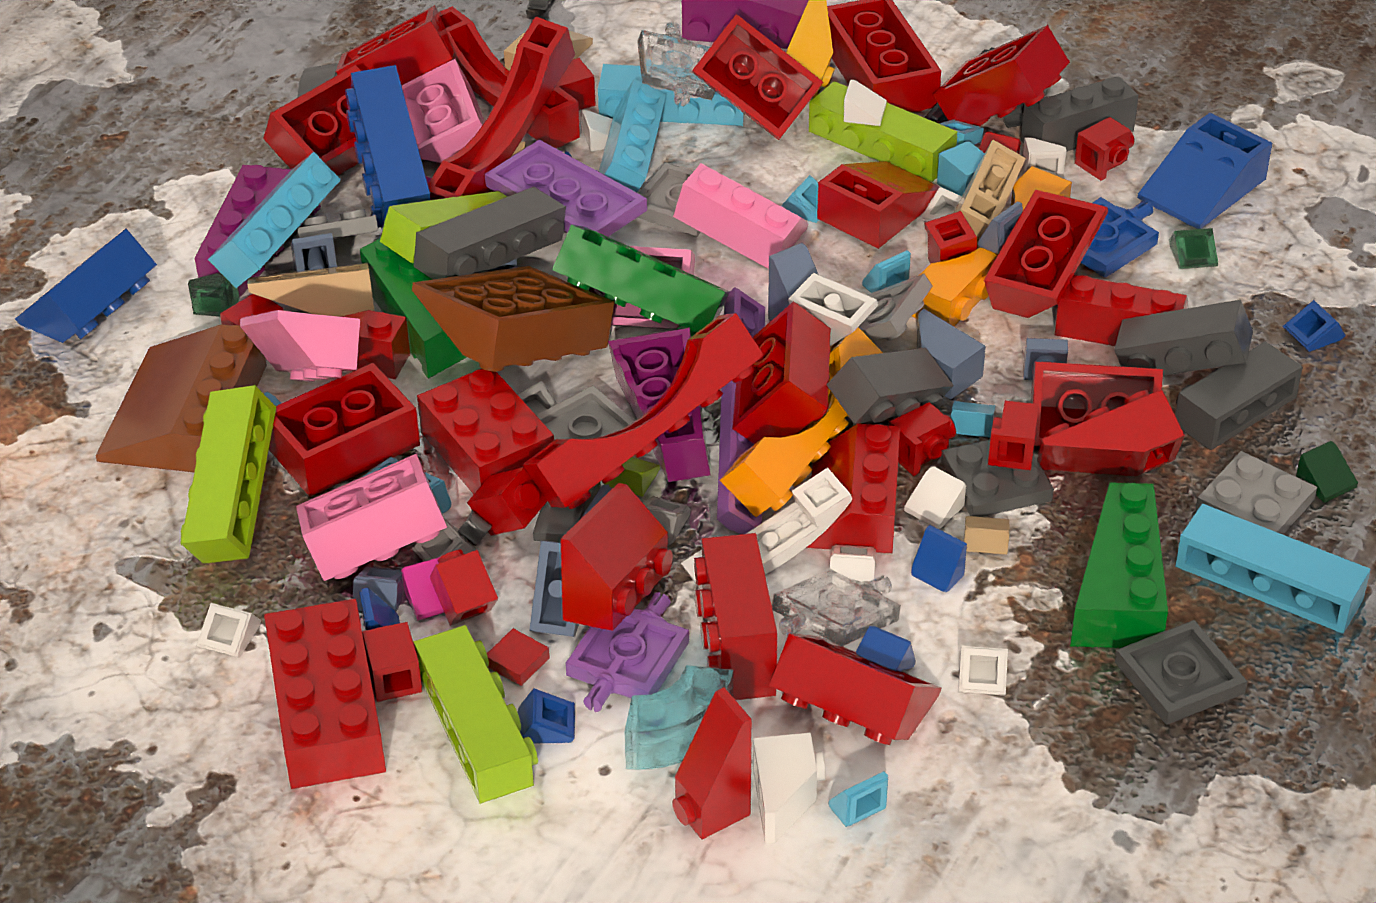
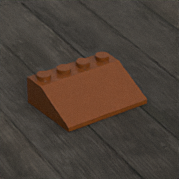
M531 266L413 282L412 285L414 294L462 355L479 362V367L484 370L498 372L503 371L504 366H531L534 361L543 359L558 361L562 359V356L570 354L585 356L589 355L592 350L603 349L608 346L614 301L579 288Z
M221 324L149 347L96 454L97 462L195 472L196 452L200 447L204 426L203 416L207 410L210 392L253 385L258 386L267 366L265 356L239 325Z

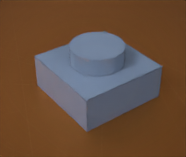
M1026 338L1023 380H1032L1033 364L1035 361L1067 363L1068 340Z

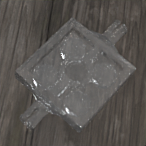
M674 22L666 24V34L641 30L637 44L642 83L655 89L673 91L676 105L681 103V106H686L690 102V98H703L712 101L715 90L691 72L710 47L682 38L680 25L676 23L674 26Z
M832 569L774 593L772 601L773 611L784 616L779 622V628L783 635L787 633L788 637L789 633L795 634L802 630H810L822 636L827 643L840 647L864 637L869 626L881 629L897 622L901 605L883 596V594L889 593L892 589L891 581L888 577L884 578L885 575H880L870 581L861 582L848 578Z

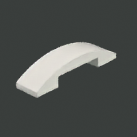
M826 468L792 490L791 492L795 499L794 503L746 533H756L765 574L786 563L814 542L835 522L852 501L851 494L829 468ZM702 550L681 563L695 584L694 558L702 557ZM697 585L699 589H702V585Z

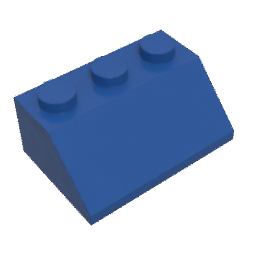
M126 228L18 315L15 320L21 326L61 343L74 334L79 339H82L99 325L94 319L98 314L102 312L108 317L125 303L120 297L128 290L131 295H134L150 281L146 274L157 264Z

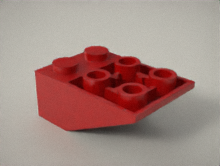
M887 161L841 164L818 182L817 219L879 249L925 211L940 186Z
M1161 389L1152 394L1144 390L1128 397L1124 401L1125 405L1111 411L1108 407H1102L1085 416V421L1070 427L1068 423L1050 429L1045 433L1046 438L1041 440L1037 461L1043 470L1138 476L1174 461L1185 435L1163 390Z

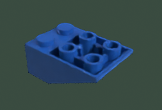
M1208 113L1185 131L1139 191L1137 198L1142 201L1147 200V203L1150 202L1156 209L1200 230L1266 180L1272 142L1219 116Z

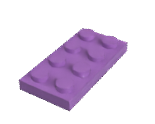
M541 140L534 142L484 174L486 187L495 192L500 191L507 197L535 187L566 206L564 231L567 233L571 225L588 227L609 237L647 211L646 197Z

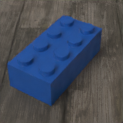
M396 65L351 73V88L345 89L349 109L346 110L347 122L350 133L355 132L356 141L354 142L357 162L358 164H363L365 172L362 173L366 196L371 195L373 203L370 206L371 216L376 215L378 228L381 227L382 231L389 206L430 200V191Z

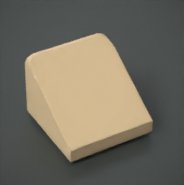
M966 516L964 542L967 543L966 551L1007 555L1010 533L1009 519Z

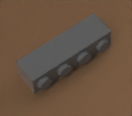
M531 187L416 232L414 267L431 279L489 271L561 241L563 238L566 206L539 189Z

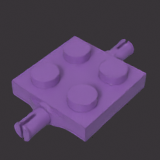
M660 592L655 593L645 609H634L631 615L626 616L613 631L590 626L566 661V676L594 685L583 700L584 705L589 710H592L594 707V712H599L610 694L613 693L646 704L651 703L689 644L688 629L668 623L662 618V615L671 604L667 595L663 594L661 597Z

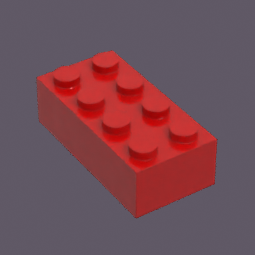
M857 0L827 6L833 48L832 60L848 85L850 80H855L886 99L887 103L909 112H922L923 110L933 108L937 104L933 94L941 86V69L893 0Z
M356 598L264 614L283 748L291 789L386 772L380 727Z

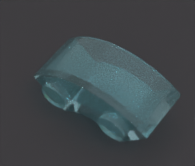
M686 665L680 679L668 689L651 695H633L624 731L626 769H656L682 762L715 691L724 687L733 697V670Z

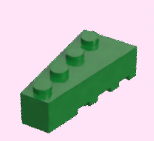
M578 225L570 226L552 268L553 271L567 276V282L589 291L590 287L604 292L603 297L614 301L617 305L625 307L627 303L641 308L639 314L652 321L662 323L663 319H667L678 324L676 330L690 328L691 337L720 316L730 293L726 289L588 227Z
M381 238L360 248L361 264L368 263L372 297L382 312L406 317L410 353L414 359L417 358L422 364V371L429 379L467 357L462 355L412 291L413 282L433 279L416 269L414 263L409 262L380 242Z
M1109 482L1075 607L1070 646L1123 648L1164 632L1166 629L1168 604L1154 484Z

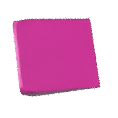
M438 558L402 569L404 592L417 621L444 613L430 580V575L435 565L439 564Z

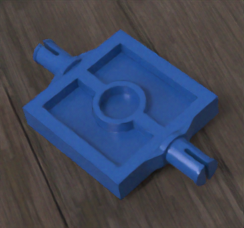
M1102 197L1092 202L1106 206L1108 214L1081 263L1106 278L1157 245L1159 232L1142 221L1147 216L1153 214L1152 204L1150 202L1147 203V200H1143L1135 207L1125 209L1113 205Z

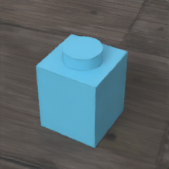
M970 141L939 153L937 184L946 190L962 196L985 153Z

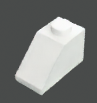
M815 273L788 299L789 304L794 301L831 328L830 346L853 333L878 306L877 299Z
M811 733L753 738V773L765 844L776 843L816 802L817 781L825 780V764L822 751L814 752Z

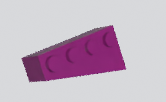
M681 0L682 40L715 42L737 14L779 48L788 49L809 0Z
M242 165L195 256L201 295L239 299L248 289V279L235 288L208 259L292 169L263 167L261 165ZM319 204L310 215L315 216L321 209V205ZM282 244V246L272 255V257H277L284 250V244ZM265 264L251 277L260 276L265 271Z
M690 328L608 341L616 379L636 419L641 418L650 410L672 383L682 362L687 340L691 337ZM700 405L688 414L691 419L683 427L671 433L666 430L655 439L658 445L653 449V452L668 482L711 475L703 412Z

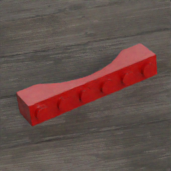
M453 6L440 11V17L454 49L453 59H456L472 90L494 107L510 71L491 52L473 21ZM556 85L526 133L535 140H541L554 148H560L580 138L578 101Z
M539 17L534 18L517 45L506 83L487 120L465 147L442 161L429 181L430 200L488 193L490 191V188L486 187L484 174L511 158L576 55L567 27Z
M737 313L720 315L687 340L682 362L672 383L660 400L641 418L621 430L597 438L555 439L522 465L551 507L566 508L568 506L569 509H574L590 498L591 493L589 490L597 483L602 481L605 484L618 477L625 470L622 464L635 455L636 458H639L653 450L658 445L655 439L666 430L671 433L688 423L691 419L688 414L699 405L701 408H704L718 400L723 395L720 390L730 381L737 383L748 377L755 370L752 364L764 355Z

